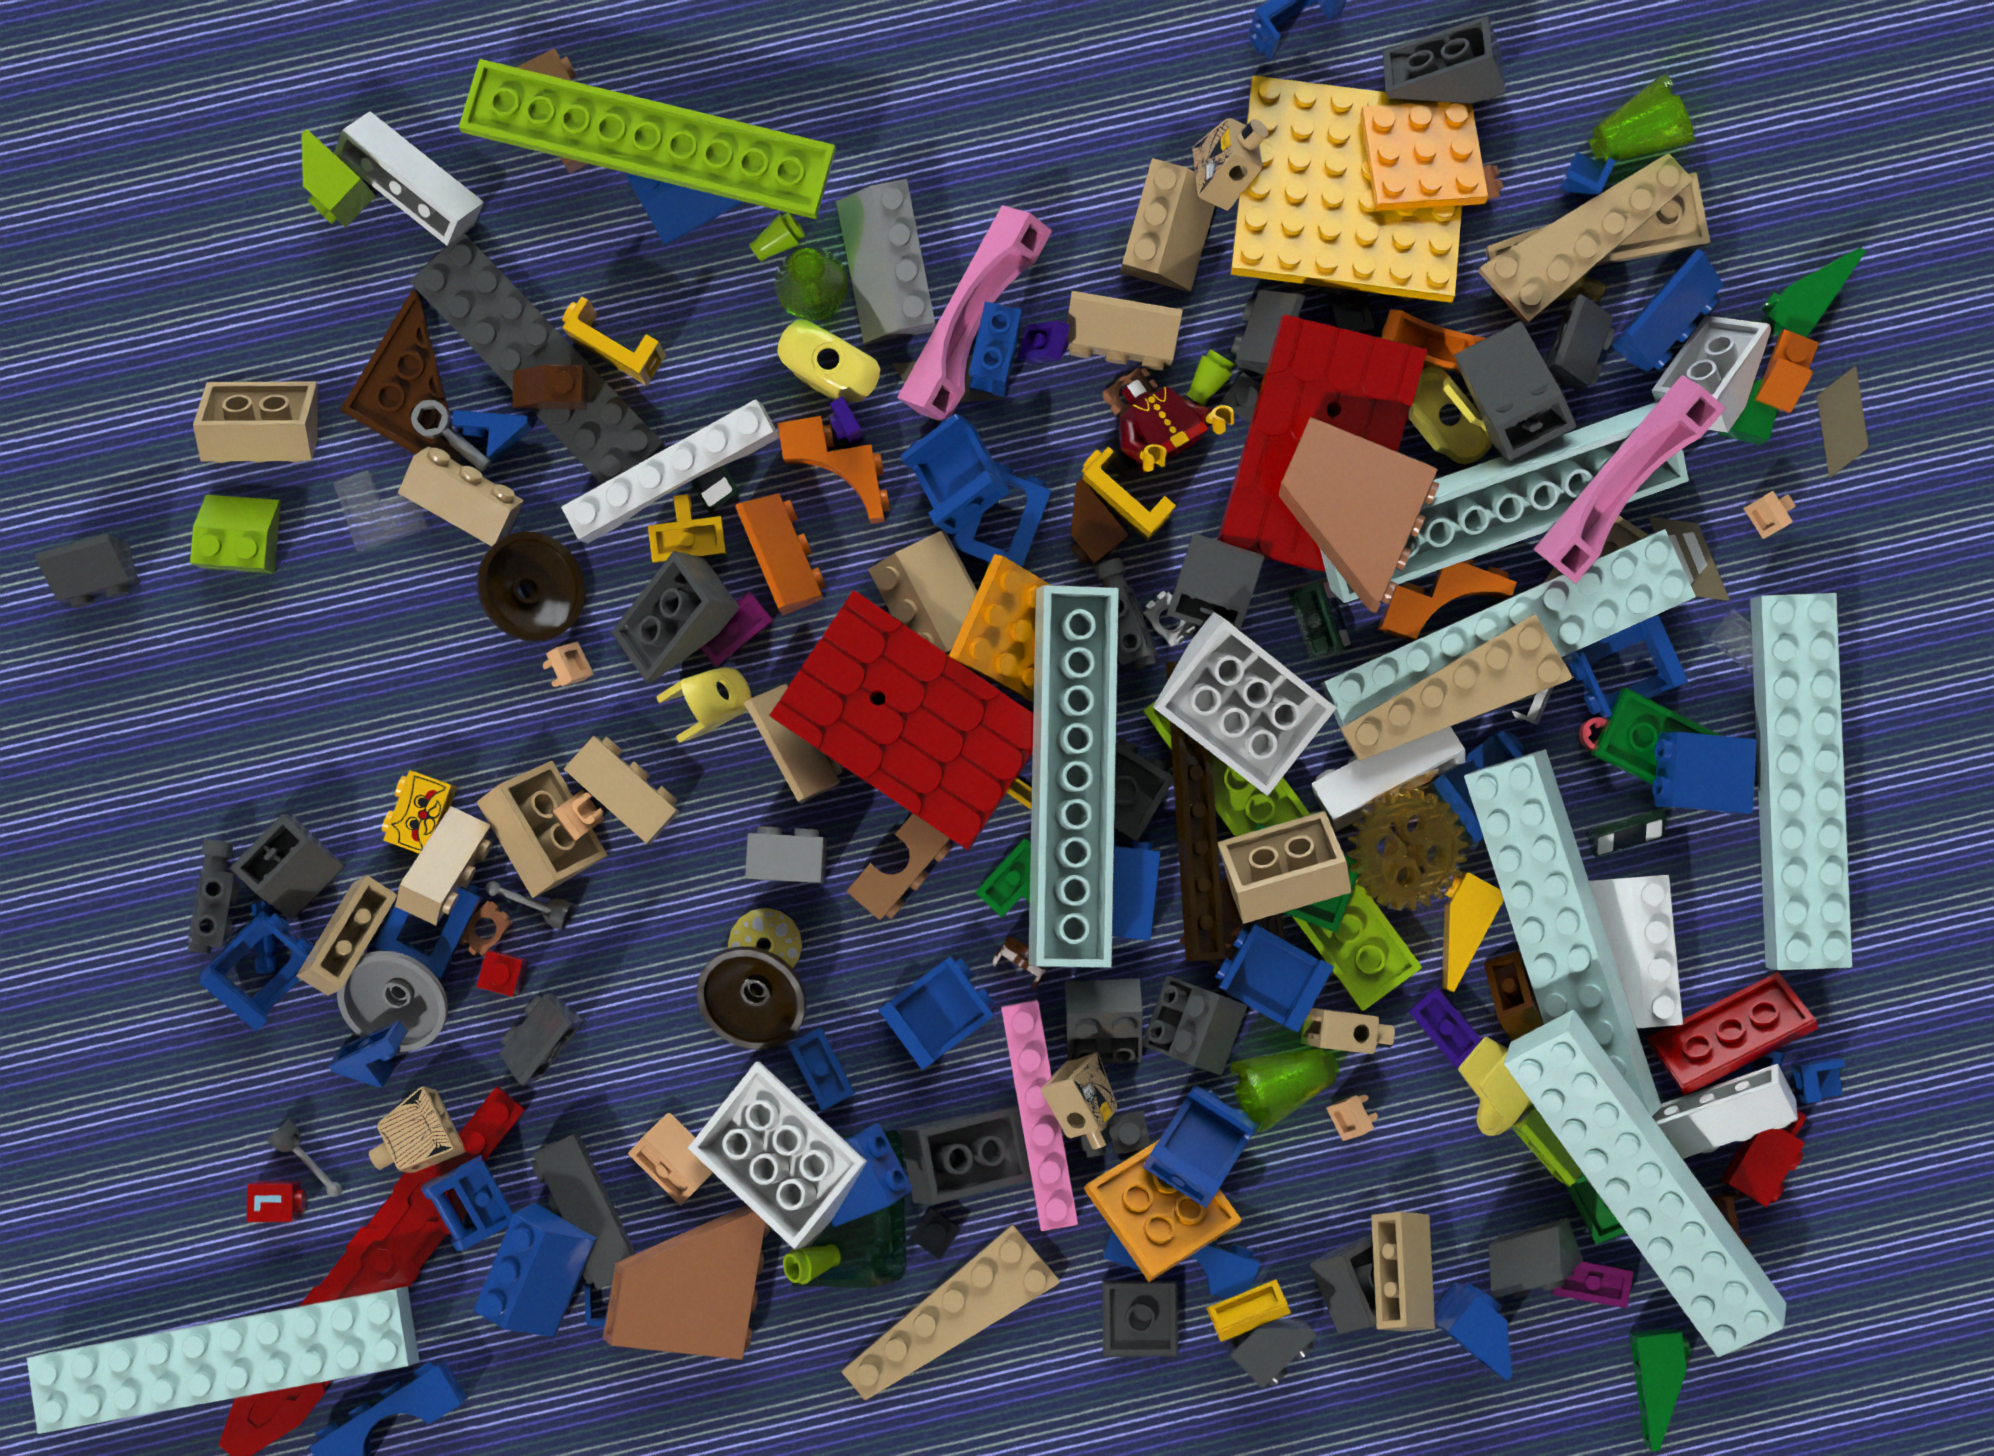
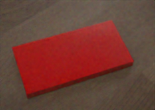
M1776 972L1682 1019L1683 1025L1668 1026L1646 1039L1648 1046L1685 1096L1818 1029L1817 1020L1779 972Z

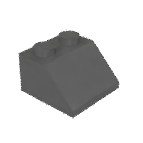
M1259 290L1255 300L1248 298L1241 318L1248 321L1244 334L1236 333L1230 354L1236 355L1234 366L1264 376L1281 316L1286 314L1298 317L1305 296Z
M1580 294L1565 308L1545 364L1556 383L1582 392L1590 383L1595 385L1602 369V364L1597 361L1601 350H1608L1615 330L1610 328L1613 316Z
M108 533L35 554L36 561L57 601L68 605L71 604L72 608L89 606L94 603L93 598L106 594L108 598L127 595L130 593V587L140 585L129 543Z
M1372 1234L1336 1248L1309 1264L1338 1334L1376 1324Z

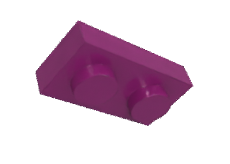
M750 591L737 601L740 608L722 631L700 647L716 668L773 622V619Z
M1582 1261L1573 1270L1574 1275L1564 1279V1285L1551 1290V1294L1627 1308L1634 1271Z

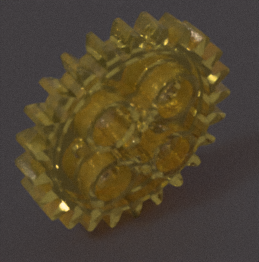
M1400 788L1398 799L1394 793L1385 792L1386 803L1373 799L1372 804L1375 809L1373 812L1361 810L1366 821L1364 824L1353 822V826L1360 833L1359 836L1348 837L1350 842L1357 845V849L1347 852V856L1358 860L1357 863L1350 867V871L1356 874L1362 873L1356 883L1362 887L1368 886L1365 893L1367 896L1372 898L1378 896V903L1385 906L1391 901V907L1397 910H1401L1404 903L1406 908L1416 910L1417 900L1422 905L1429 907L1430 895L1442 900L1443 894L1440 888L1442 886L1450 889L1454 888L1449 878L1451 875L1462 876V872L1455 866L1456 863L1467 861V858L1459 855L1458 852L1459 849L1467 847L1468 843L1457 838L1466 830L1462 826L1453 825L1460 816L1454 812L1447 813L1450 806L1449 803L1444 801L1437 803L1438 796L1428 793L1424 798V791L1414 789L1411 795L1409 790ZM1413 815H1417L1418 825L1413 831L1409 832L1407 829L1408 820ZM1391 822H1394V827L1399 837L1390 829ZM1387 836L1388 847L1383 853L1379 854L1377 850L1378 842ZM1400 839L1408 843H1411V845L1408 846V851L1414 857V859L1404 855L1407 852V847ZM1436 845L1437 855L1434 860L1428 862L1427 852L1431 846ZM1416 861H1417L1419 864H1421L1422 867L1424 868V870H1425V875H1424V876H1421V871H1420L1419 867L1417 866L1418 864L1416 863ZM1407 867L1408 876L1406 880L1398 884V872L1401 868Z

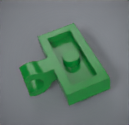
M1024 838L975 891L1002 918L1022 897L1030 903L1031 843Z

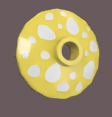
M762 908L751 910L738 919L731 929L728 948L741 946L758 948V941L761 938H767L771 942L769 952L779 956L794 968L800 958L802 941L800 931L790 917L778 910Z

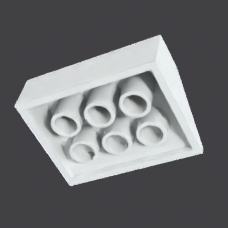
M1214 612L1190 641L1153 708L1267 796L1337 708L1226 619Z
M1669 875L1589 881L1636 1028L1683 1025Z
M759 1061L755 1062L688 1147L699 1160L794 1249L808 1247L814 1243L836 1215L867 1163L860 1154Z

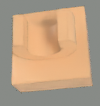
M1771 491L1743 509L1762 539H1765L1793 522L1787 512L1796 507L1789 494L1778 499L1774 491Z
M578 642L556 647L546 653L548 660L544 662L543 668L553 667L558 677L551 682L553 687L561 685L563 687L581 682L594 675Z
M583 789L552 811L573 841L579 839L605 819L603 817L604 811L601 808L597 809L590 800L592 795L589 792L585 793Z
M1355 1095L1336 1101L1326 1107L1343 1141L1364 1135L1374 1129L1372 1122L1377 1119L1378 1115L1376 1112L1367 1115L1362 1105L1363 1102L1369 1099L1367 1095Z

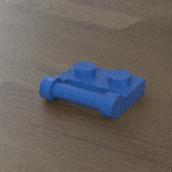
M481 1155L440 1177H434L426 1181L420 1188L426 1199L432 1200L452 1235L451 1242L456 1251L465 1250L508 1227L514 1214ZM451 1188L455 1189L475 1224L473 1228L465 1229L445 1191Z

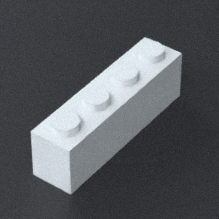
M368 112L342 130L334 154L351 170L445 245L448 246L463 233L474 227L484 202L372 112Z
M1451 726L1361 761H1358L1354 755L1350 758L1347 765L1337 770L1332 768L1322 772L1316 778V781L1312 783L1313 794L1321 809L1326 812L1333 829L1337 832L1465 763V748Z
M1775 1064L1662 1103V1107L1652 1116L1664 1135L1669 1137L1677 1153L1684 1159L1701 1152L1710 1153L1719 1146L1736 1140H1748L1755 1134L1772 1128H1784L1797 1120L1796 1099L1779 1065Z

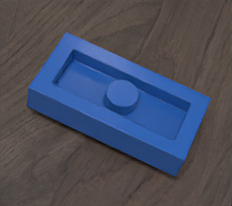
M822 1027L788 1044L821 1111L855 1094Z

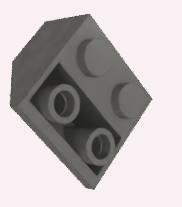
M1193 533L1171 597L1167 615L1203 626L1214 612L1240 631L1264 560V555Z
M282 814L230 869L258 896L285 916L294 920L346 866L293 815Z
M1167 975L1142 1045L1192 1066L1222 1076L1248 1005Z
M1140 979L1065 981L1067 1061L1077 1060L1082 1056L1098 1052L1102 1064L1142 1062Z
M1568 1217L1499 1236L1489 1245L1490 1280L1493 1298L1507 1295L1508 1300L1518 1299L1530 1293L1529 1289L1542 1286L1543 1291L1552 1290L1564 1285V1279L1574 1275L1573 1270L1583 1259Z
M1276 1319L1232 1337L1225 1346L1234 1360L1263 1389L1268 1383L1271 1386L1276 1385L1287 1374L1288 1370L1285 1367L1295 1357L1300 1360L1315 1346L1312 1340L1317 1334L1304 1319Z

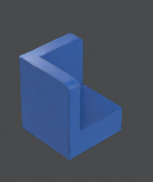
M1577 152L1559 188L1586 201H1590L1602 192L1616 161L1608 158L1602 164Z
M1828 1058L1791 1064L1797 1101L1808 1104L1822 1101L1821 1098L1841 1095L1842 1086L1838 1068L1845 1067L1844 1059Z

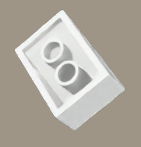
M1704 316L1652 389L1655 401L1659 402L1680 376L1684 375L1701 385L1726 408L1708 430L1728 433L1746 407L1771 332L1770 324Z

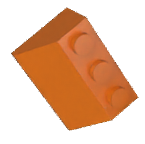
M777 493L736 504L735 507L781 614L783 616L824 599L820 590L827 588L818 567L811 570L806 556L813 553L805 534L797 536L792 522L797 521L798 518L790 499L783 502L780 494Z

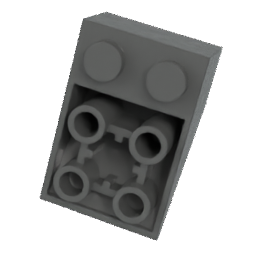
M1521 321L1453 355L1497 454L1511 461L1577 427L1563 393Z

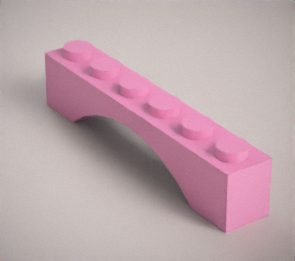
M1001 206L897 397L919 414L938 421H943L952 416L965 392L967 358L973 339L980 326L985 301L994 303L1013 280L1036 262L1052 233L1050 228L1029 212Z
M1681 375L1533 550L1576 584L1601 555L1605 540L1615 520L1636 490L1670 457L1687 445L1700 439L1726 408L1701 385Z
M1038 1000L1001 1006L1041 1231L1078 1225L1061 1126L1040 1090L1052 1076Z

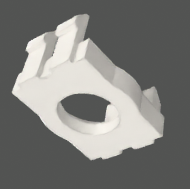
M1162 591L1156 596V602L1151 600L1145 605L1146 611L1143 614L1150 621L1154 630L1172 647L1174 644H1181L1185 640V635L1190 636L1194 633L1197 625L1181 620L1176 629H1164L1159 623V616L1162 611L1169 608L1172 595L1169 591L1167 593Z
M1554 686L1536 693L1527 716L1512 710L1515 718L1520 721L1523 719L1535 725L1539 724Z

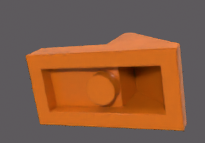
M1786 329L1782 330L1755 400L1791 413L1812 377L1813 371L1809 368L1819 342Z

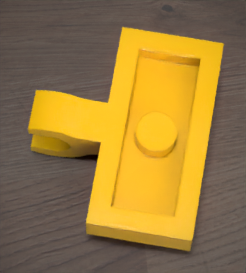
M689 494L674 496L677 522L647 525L653 563L665 562L673 551L699 557L727 554L722 517L693 520L691 497Z

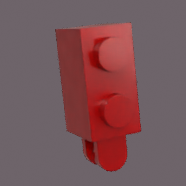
M1797 1109V1120L1791 1122L1786 1131L1782 1128H1772L1742 1141L1719 1181L1759 1205L1768 1207L1770 1202L1775 1203L1784 1190L1785 1184L1782 1181L1788 1171L1795 1170L1803 1158L1804 1152L1801 1149L1805 1142L1796 1138V1135L1806 1119V1114Z

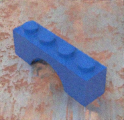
M1110 1227L1102 1251L1103 1258L1139 1270L1135 1261ZM1218 1239L1191 1255L1204 1268L1210 1294L1223 1299H1229L1251 1290L1260 1266L1259 1260L1252 1257L1253 1250L1236 1244H1232L1230 1250L1218 1246Z
M430 1360L411 1372L415 1379L402 1386L400 1381H397L379 1393L382 1400L370 1407L369 1403L365 1401L348 1412L350 1420L338 1427L334 1421L316 1432L315 1435L318 1440L309 1446V1449L314 1456H372V1434L382 1418L392 1414L404 1413L414 1415L430 1425L460 1406L468 1398L445 1360L436 1366Z

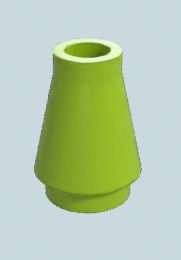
M787 212L783 216L778 214L754 241L749 243V246L756 257L763 262L771 256L800 245L799 240L806 235L794 216Z
M1209 349L1206 356H1201L1186 396L1205 406L1208 400L1233 375L1230 371L1235 364Z
M834 1244L799 1249L792 1248L783 1259L785 1275L792 1283L807 1284L830 1268L838 1266L841 1262L840 1251Z

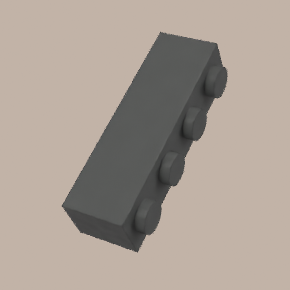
M578 1131L533 1153L535 1161L531 1164L538 1180L541 1183L546 1181L551 1192V1195L548 1196V1201L554 1214L557 1216L562 1215L564 1220L597 1238L582 1274L589 1285L594 1283L596 1289L599 1290L612 1283L615 1263L635 1255L636 1252Z

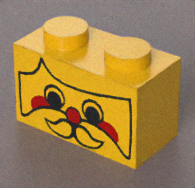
M409 770L407 777L402 776L397 784L395 796L399 797L394 812L390 810L384 819L382 831L386 832L383 841L420 854L450 808L457 786Z

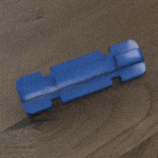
M266 901L254 902L252 904V918L262 909L272 916L274 914V907ZM270 934L261 938L253 946L254 953H257V958L254 959V969L257 974H270L277 970L276 957H273V952H276L275 935Z

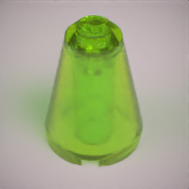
M1667 73L1658 77L1591 129L1593 137L1587 140L1596 159L1603 157L1605 162L1608 158L1617 161L1688 145L1696 141L1692 134L1694 130L1680 96L1671 92L1670 87L1674 84Z
M801 248L792 252L782 261L775 276V291L782 307L792 315L808 321H818L833 315L842 304L848 290V278L842 263L832 253L821 248Z
M1323 1048L1240 1059L1231 1064L1230 1071L1231 1076L1238 1074L1240 1084L1234 1085L1233 1088L1242 1111L1247 1113L1254 1123L1258 1122L1259 1126L1256 1131L1262 1133L1275 1126L1336 1082V1074L1339 1073V1066L1331 1052L1327 1053Z

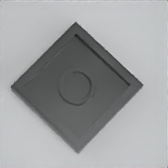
M1153 1279L1150 1282L1148 1280H1102L1103 1357H1178L1177 1279Z

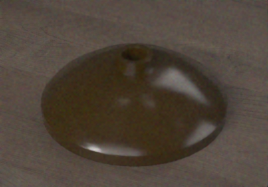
M518 532L502 538L486 552L477 573V592L485 613L500 630L520 640L539 642L559 636L575 623L584 605L585 581L577 560L563 544L541 533ZM519 587L525 589L527 598L519 595Z
M741 946L729 948L718 953L704 967L697 983L698 1006L705 1021L723 1039L743 1048L760 1050L779 1046L794 1036L805 1017L807 1007L806 993L799 976L782 958L761 948ZM754 983L761 985L763 989L757 988Z

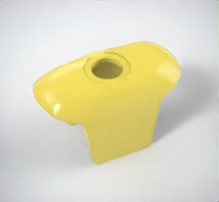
M808 320L794 321L784 330L778 342L777 353L781 362L802 383L833 401L843 396L845 401L851 403L860 402L868 397L877 385L881 370L877 361ZM827 348L836 351L839 355L838 365L830 370L821 368L817 362L819 353Z
M1428 367L1422 369L1414 401L1408 413L1409 420L1436 452L1447 455L1454 462L1468 464L1483 457L1493 443L1478 410L1442 368ZM1446 404L1456 405L1461 412L1460 420L1455 425L1448 426L1440 420V410Z
M723 667L682 679L657 695L656 698L659 703H663L684 696L691 711L699 721L676 736L678 742L682 743L700 737L747 711L744 702L751 699V691L744 676L737 669ZM717 682H721L726 687L729 694L728 700L719 694L716 686Z
M1484 1037L1459 1066L1458 1071L1480 1099L1477 1111L1479 1129L1487 1136H1495L1509 1130L1533 1103L1504 1065L1508 1048L1489 1037Z

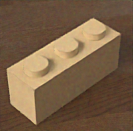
M429 446L413 456L398 491V494L490 546H493L496 542L509 535L524 502L509 487L502 484H494L482 477L481 472L470 466H462L450 459L449 454L445 451Z
M593 736L567 764L564 770L646 844L651 845L680 812L674 806L678 800L663 786H660L658 790L652 787L646 781L650 775L635 761L629 766L622 760L619 755L623 750L606 736L601 741L598 737Z
M450 806L400 883L395 907L434 925H437L444 913L450 915L459 898L457 891L461 886L464 888L468 887L476 870L473 867L477 860L483 862L491 848L492 842L487 840L491 825Z
M368 875L352 883L296 976L327 996L342 989L395 901L397 894Z
M1410 1212L1371 1215L1377 1330L1417 1331L1435 1329L1429 1215Z

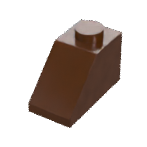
M541 365L513 371V409L587 410L588 372L583 365Z
M1081 478L1075 485L1070 540L1073 545L1069 548L1082 564L1088 561L1094 567L1123 544L1129 535Z
M1516 950L1485 962L1484 967L1496 1014L1510 1040L1514 1041L1543 1026L1544 1022L1520 952Z

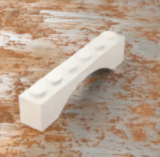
M755 399L565 504L561 508L578 540L588 544L619 527L643 508L676 488L711 470L745 457L780 437L764 406Z

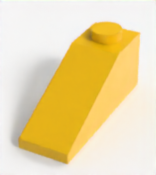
M1462 872L1460 877L1454 875L1444 892V895L1449 898L1444 907L1442 988L1450 992L1456 990L1504 901L1500 889L1469 872Z

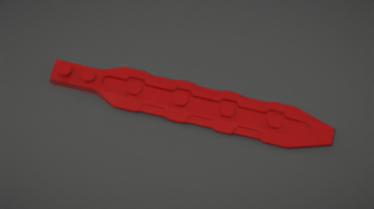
M496 1086L458 1134L467 1152L417 1172H405L392 1188L393 1193L367 1226L360 1228L345 1247V1254L319 1286H314L299 1306L407 1286L409 1288L419 1276V1269L447 1234L451 1235L432 1200L426 1199L420 1189L426 1181L434 1177H440L480 1155L486 1162L527 1108L501 1087ZM451 1188L445 1191V1194L462 1221L468 1212L455 1189ZM332 1380L234 1398L218 1446L231 1456H252L301 1425L327 1392L326 1387Z

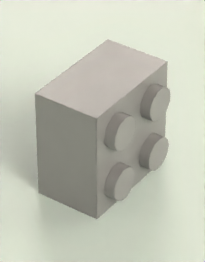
M757 826V834L748 833L745 878L825 883L827 839L819 837V831L815 829L795 828L794 836L782 835V829L779 827Z

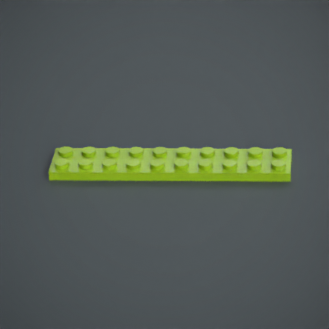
M483 59L478 61L458 127L465 134L812 219H817L836 153V147L833 144Z
M1153 702L1142 712L1172 752L1170 720L1153 708L1155 704ZM1212 753L1215 810L1233 837L1253 832L1257 823L1271 827L1311 815L1284 777L1281 778L1267 796ZM1356 879L1337 933L1293 917L1322 959L1334 966L1333 974L1362 1012L1423 968L1358 879Z

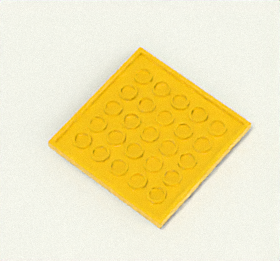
M1252 75L1246 125L1252 119H1257L1266 126L1268 136L1260 143L1261 171L1245 191L1240 192L1238 198L1230 275L1452 303L1456 290L1462 205L1375 211L1360 116L1362 106L1440 101L1388 98L1386 92Z

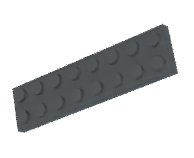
M465 233L446 246L409 281L512 391L513 371L541 365H583L588 372L587 410H530L601 485L654 456L665 445Z

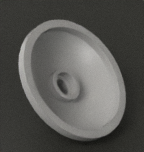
M377 951L361 956L342 989L337 991L340 1012L348 1026L359 1037L368 1035L400 1020L408 1033L399 1045L401 1047L399 1052L417 1050L431 1043L439 1035L447 1019L448 1002L440 981L421 962L401 953Z

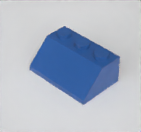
M625 173L665 246L744 203L743 201Z
M1698 248L1679 266L1611 345L1643 374H1646L1653 367L1659 371L1673 355L1668 350L1677 339L1683 343L1697 326L1692 321L1698 314L1702 312L1706 316L1720 301L1716 293L1724 284L1703 251Z
M535 1202L514 1213L473 1311L506 1330L554 1337L558 1332L597 1238Z
M1454 1282L1434 1307L1435 1324L1483 1365L1508 1381L1512 1376L1507 1320L1498 1313L1502 1306L1488 1294L1483 1293L1470 1283L1464 1288Z

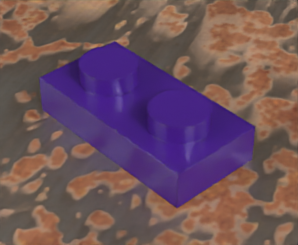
M1058 320L1027 324L1017 360L1027 364L1060 361L1069 345V337L1067 335L1070 325Z
M843 396L831 402L832 414L828 416V419L839 441L847 439L850 447L863 441L861 428Z
M1437 987L1430 990L1407 1010L1455 1068H1458L1481 1041V1038Z

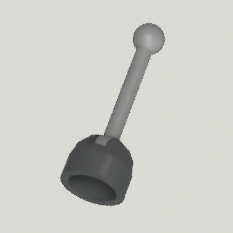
M490 881L485 888L487 894L491 896L499 894L541 910L546 923L562 931L567 927L573 913L574 903L564 899L555 898L543 904L501 888L496 881Z
M289 1119L267 1141L280 1152L293 1151L327 1187V1194L331 1197L338 1196L342 1191L341 1185L337 1182H332L299 1147L301 1140L300 1132L297 1126Z

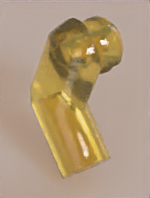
M1584 275L1556 300L1568 301L1579 294H1584L1599 302L1607 285Z

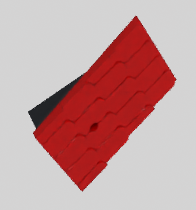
M1286 314L1281 316L1217 540L1264 555V559L1326 573L1319 546L1278 496L1282 480L1308 421L1312 417L1398 452L1428 349L1373 337Z
M855 590L851 592L843 607H841L822 638L802 665V668L798 671L779 702L769 714L772 719L967 851L971 849L1033 756L1032 712L958 661L949 657L941 649ZM885 699L883 704L878 705L880 701Z

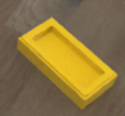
M1276 1279L1207 1307L1220 1342L1291 1314L1288 1303Z

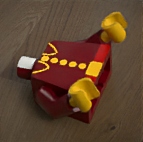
M1138 379L1121 391L1131 407L1127 409L1118 421L1120 449L1123 454L1136 460L1143 474L1152 471L1159 465L1165 467L1166 461L1196 445L1211 425L1216 434H1222L1226 431V423L1229 425L1234 424V411L1231 407L1221 405L1212 409L1198 405L1176 394L1170 387H1164L1149 395Z

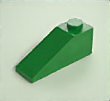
M1859 247L1789 285L1779 294L1773 291L1761 307L1765 314L1759 323L1770 324L1771 332L1778 337L1780 332L1786 329L1807 338L1866 250Z
M1674 1327L1629 1333L1644 1445L1652 1452L1660 1451L1687 1371L1686 1359H1690L1691 1355L1687 1337H1682V1332Z

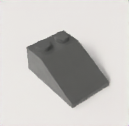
M1488 16L1383 51L1385 90L1388 98L1471 104L1480 100H1490L1498 94L1506 92L1502 53Z
M673 551L612 630V634L645 682L652 683L717 636L740 607L704 557Z
M551 993L545 994L543 998L537 995L524 1011L528 1017L520 1027L513 1025L501 1040L505 1047L499 1054L515 1079L522 1085L541 1079L586 1021Z
M1018 1106L941 1119L900 1129L909 1182L912 1185L913 1203L935 1205L1031 1180Z

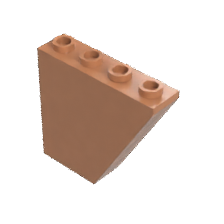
M1310 417L1282 480L1278 496L1368 610L1377 613L1381 602L1389 604L1397 583L1391 581L1395 569L1403 571L1411 553V550L1405 547L1409 536L1418 537L1426 518L1419 514L1424 503L1432 504L1440 484L1433 481L1438 470L1437 468Z
M746 1205L616 1262L603 1339L611 1346L743 1360L744 1349L747 1350L751 1343V1328L748 1327L750 1313L755 1311L758 1301V1293L755 1290L756 1277L761 1274L764 1265V1254L761 1252L763 1237L766 1238L768 1236L770 1226Z

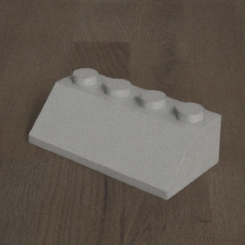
M907 179L872 185L836 201L864 345L933 332L935 329V319Z

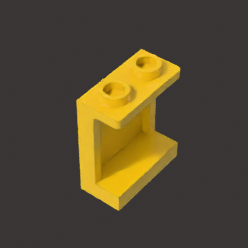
M582 296L578 303L572 302L562 318V321L565 322L562 328L572 342L648 386L666 357L659 341L645 334L633 353L590 327L597 316V312L588 299Z
M1109 446L1103 453L1098 449L1095 450L1083 464L1084 468L1081 471L1084 473L1083 480L1106 507L1148 542L1170 518L1176 505L1164 496L1149 512L1103 471L1111 463L1114 451Z

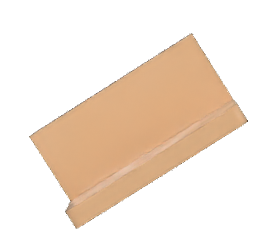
M667 1113L628 1152V1155L681 1206L713 1172L688 1149L695 1137L671 1113Z

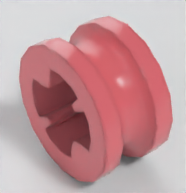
M1601 717L1592 718L1580 726L1578 735L1582 746L1593 751L1597 740L1593 741V743L1589 740L1588 737L1592 733L1589 727L1594 724L1595 728L1604 727L1607 719Z

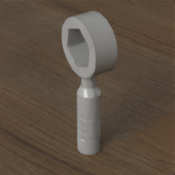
M425 400L415 406L412 411L411 421L419 434L433 439L443 435L448 439L451 447L481 472L490 465L491 461L460 434H456L449 429L451 418L448 410L436 400ZM436 408L442 414L438 428L425 430L420 424L423 411Z

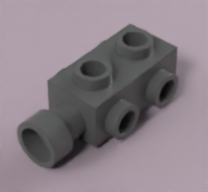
M1111 559L1095 566L1094 571L1099 583L1103 582L1105 588H1118L1117 662L1120 661L1121 666H1134L1135 671L1156 664L1155 657H1158L1154 647V639L1149 633L1141 612V604L1137 601L1133 588L1128 587L1124 577L1126 569L1122 559Z
M208 839L203 841L201 854L205 855L196 887V897L187 942L189 944L188 951L211 954L212 948H222L223 941L229 942L233 920L227 919L229 904H236L239 891V883L233 882L235 874L225 872L227 859L232 858L234 847L232 843ZM208 883L215 887L213 896L208 895L206 892V885ZM201 920L208 923V931L206 933L201 932L199 929Z

